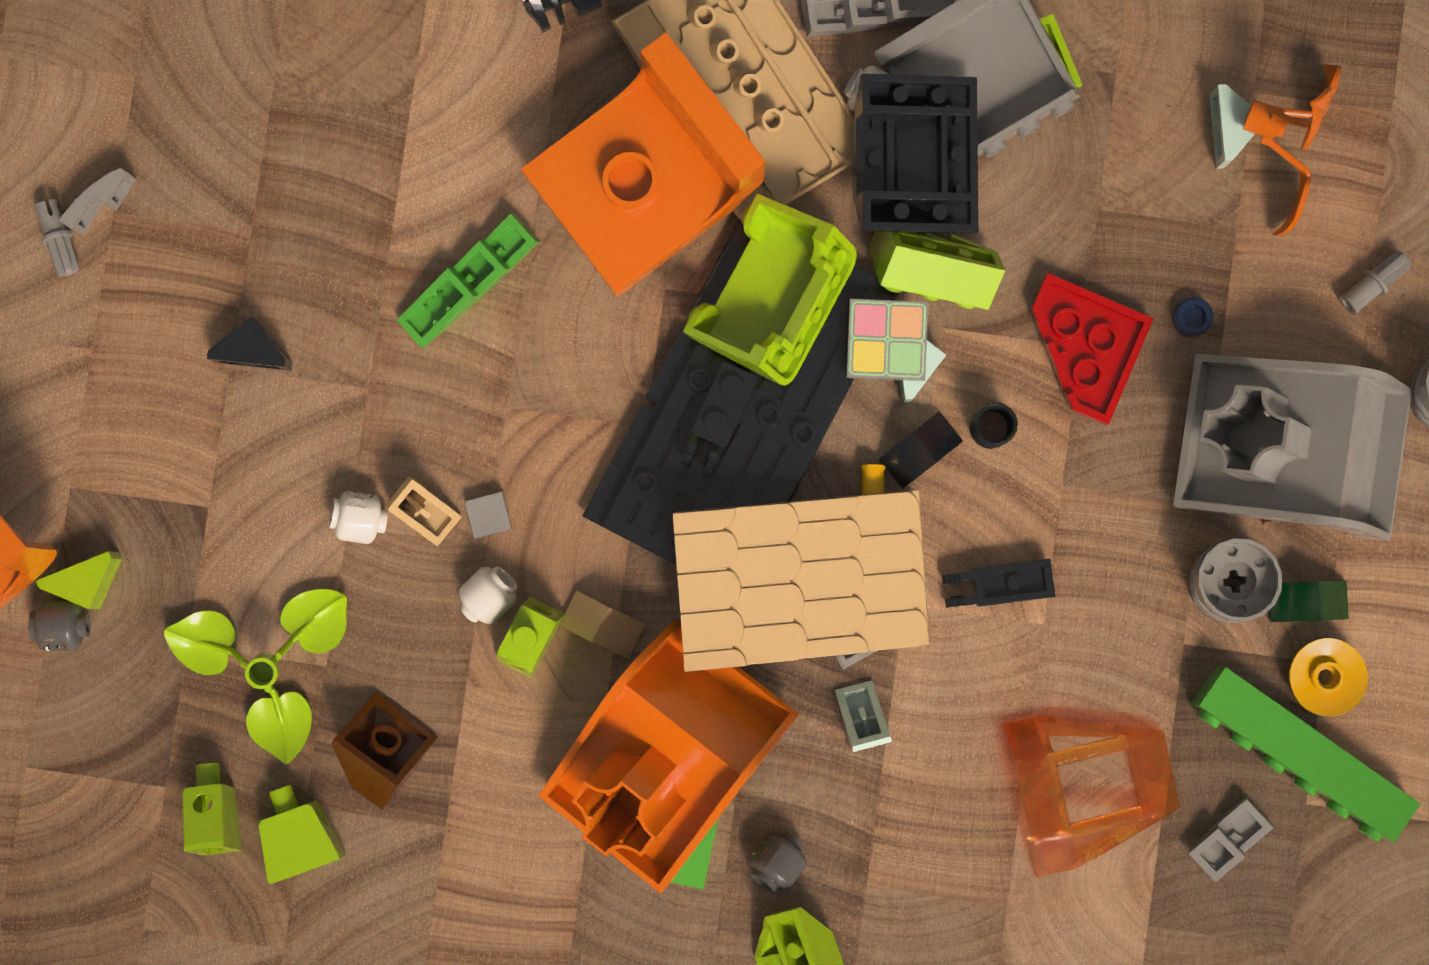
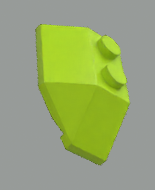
M802 907L769 914L764 917V927L754 956L757 965H844L833 932Z

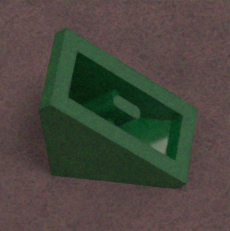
M1347 581L1282 583L1281 593L1275 605L1269 610L1270 622L1349 619Z

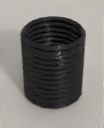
M991 403L974 414L969 429L971 437L978 445L983 448L993 449L1006 444L1014 437L1017 432L1018 421L1016 414L1010 407L1002 403ZM983 412H998L1006 420L1008 429L1002 441H991L981 433L979 421Z

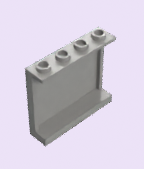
M958 0L874 52L880 65L887 67L889 73L894 75L977 77L978 157L985 153L988 158L1001 152L1007 147L1006 140L1016 134L1023 138L1035 132L1041 127L1040 120L1053 114L1054 118L1066 114L1076 107L1073 101L1081 97L1077 86L1030 0Z

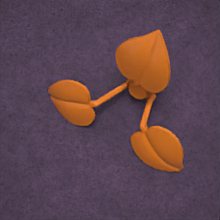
M1323 65L1325 69L1324 90L1317 98L1310 102L1312 111L1284 109L1253 100L1246 117L1243 130L1263 136L1261 144L1271 147L1300 172V184L1294 204L1283 225L1272 233L1275 236L1287 234L1298 222L1307 201L1311 184V171L1276 143L1273 138L1274 136L1282 138L1287 124L1305 127L1308 129L1300 149L1304 151L1308 149L1319 131L1322 120L1338 88L1342 69L1339 65ZM1294 117H1302V118H1308V119L1304 120V119H1299V118H1294Z

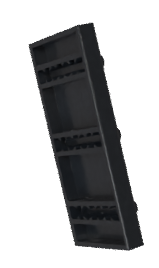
M738 219L690 312L705 302L715 306L750 241V238L744 232V225L740 219ZM854 265L848 280L795 378L785 386L773 382L686 335L683 332L684 329H680L645 396L647 400L656 402L654 409L641 403L582 516L676 565L673 513L790 502L855 379L846 378L849 300L895 301L899 293L891 292L880 286L878 277ZM723 361L759 377V380L727 448H723L711 475H707L702 472L704 469L703 464L707 456L710 455L715 443L701 438L693 461L689 465L680 461L693 434L691 433L693 425Z

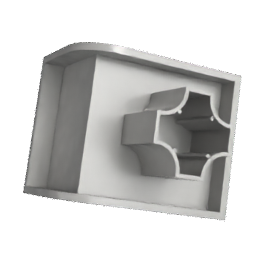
M1195 354L1173 506L1187 511L1308 524L1340 530L1358 538L1391 542L1412 389L1388 373L1360 366Z

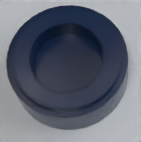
M1187 298L1175 307L1172 315L1173 325L1180 334L1186 337H1197L1211 327L1213 323L1212 308L1201 298Z

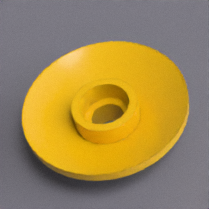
M1322 638L1309 642L1296 653L1289 669V684L1295 699L1306 710L1321 716H1338L1349 712L1361 701L1368 684V672L1363 658L1354 647L1338 639ZM1324 669L1330 674V680L1326 684H1322L1318 679L1320 671Z

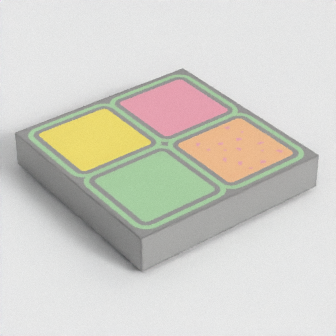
M850 299L846 378L925 381L928 302Z

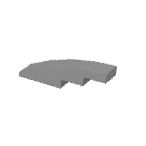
M801 0L806 37L921 24L958 0Z

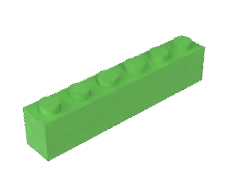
M1216 666L1191 702V705L1200 710L1197 714L1199 719L1214 729H1217L1219 725L1226 728L1232 733L1229 739L1247 752L1253 747L1264 755L1261 760L1263 764L1278 774H1282L1284 770L1296 778L1293 784L1311 797H1314L1317 792L1328 800V803L1325 805L1327 809L1344 820L1348 816L1361 823L1358 830L1377 843L1381 838L1395 843L1421 804L1227 667Z

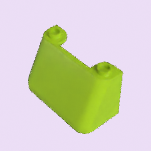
M757 193L752 204L745 209L742 216L744 232L750 238L745 251L716 305L705 302L692 309L688 315L687 325L683 332L697 342L761 376L785 386L795 378L854 268L857 254L855 247L834 225Z

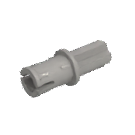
M49 199L50 206H46L45 200L34 205V210L37 213L44 237L41 239L42 244L48 247L56 274L64 277L71 276L79 271L70 241L73 237L72 232L67 230L66 226L59 221L62 214L58 200Z
M1395 251L1372 271L1366 270L1363 273L1364 278L1339 297L1343 307L1352 315H1357L1362 308L1378 295L1384 296L1387 294V288L1411 269L1412 264L1407 255L1400 251Z

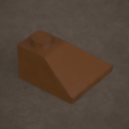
M375 692L338 733L331 744L351 788L383 810L408 780L438 736L382 695Z

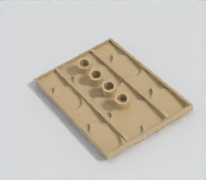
M645 0L611 20L640 69L642 68L640 51L667 32L766 161L764 181L761 186L747 200L733 210L741 222L745 209L752 204L757 193L787 205L853 165L854 115L779 0Z
M920 489L673 513L685 672L929 645Z

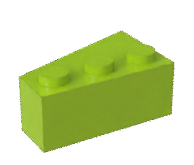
M874 231L868 246L880 286L895 293L906 291L919 294L931 301L942 299L955 302L966 309L978 307L989 310L1005 273V268L998 251L953 234L949 240H946L928 232Z

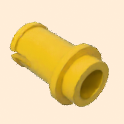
M861 465V495L884 493V465Z

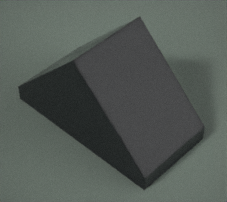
M252 317L248 318L207 352V359L214 363L292 371L293 363L261 323Z
M939 411L880 457L879 460L903 489L951 452L963 440Z

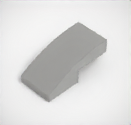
M121 168L106 174L85 189L67 208L59 221L79 234L84 235L102 205L105 204L117 211L137 179Z
M1245 795L1188 851V854L1217 882L1245 858L1244 853L1274 827Z

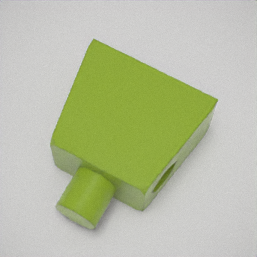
M530 596L519 608L496 654L497 662L532 679L565 613Z
M219 763L196 765L197 786L184 788L182 792L184 852L206 856L242 851L234 787L221 784ZM212 801V806L208 810V805Z
M291 784L269 792L276 814L258 821L269 885L339 860L347 855L317 800L299 806Z

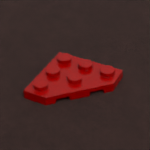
M1047 273L1030 311L1070 410L1107 426L1111 421L1154 318Z

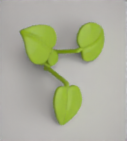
M313 589L293 597L285 605L280 616L282 627L293 635L274 655L261 653L254 656L251 661L247 660L238 650L231 648L236 639V630L229 618L220 612L202 610L168 626L164 630L168 646L179 661L190 670L202 675L219 674L227 667L229 654L240 663L242 668L246 669L245 678L249 685L256 689H264L265 692L271 694L272 698L263 697L252 704L246 716L247 730L252 740L259 747L277 757L284 764L290 763L299 754L307 741L312 726V711L308 701L302 694L296 691H289L279 696L278 691L273 687L280 674L279 660L297 640L301 647L310 653H326L335 648L342 640L347 626L346 595L332 589Z

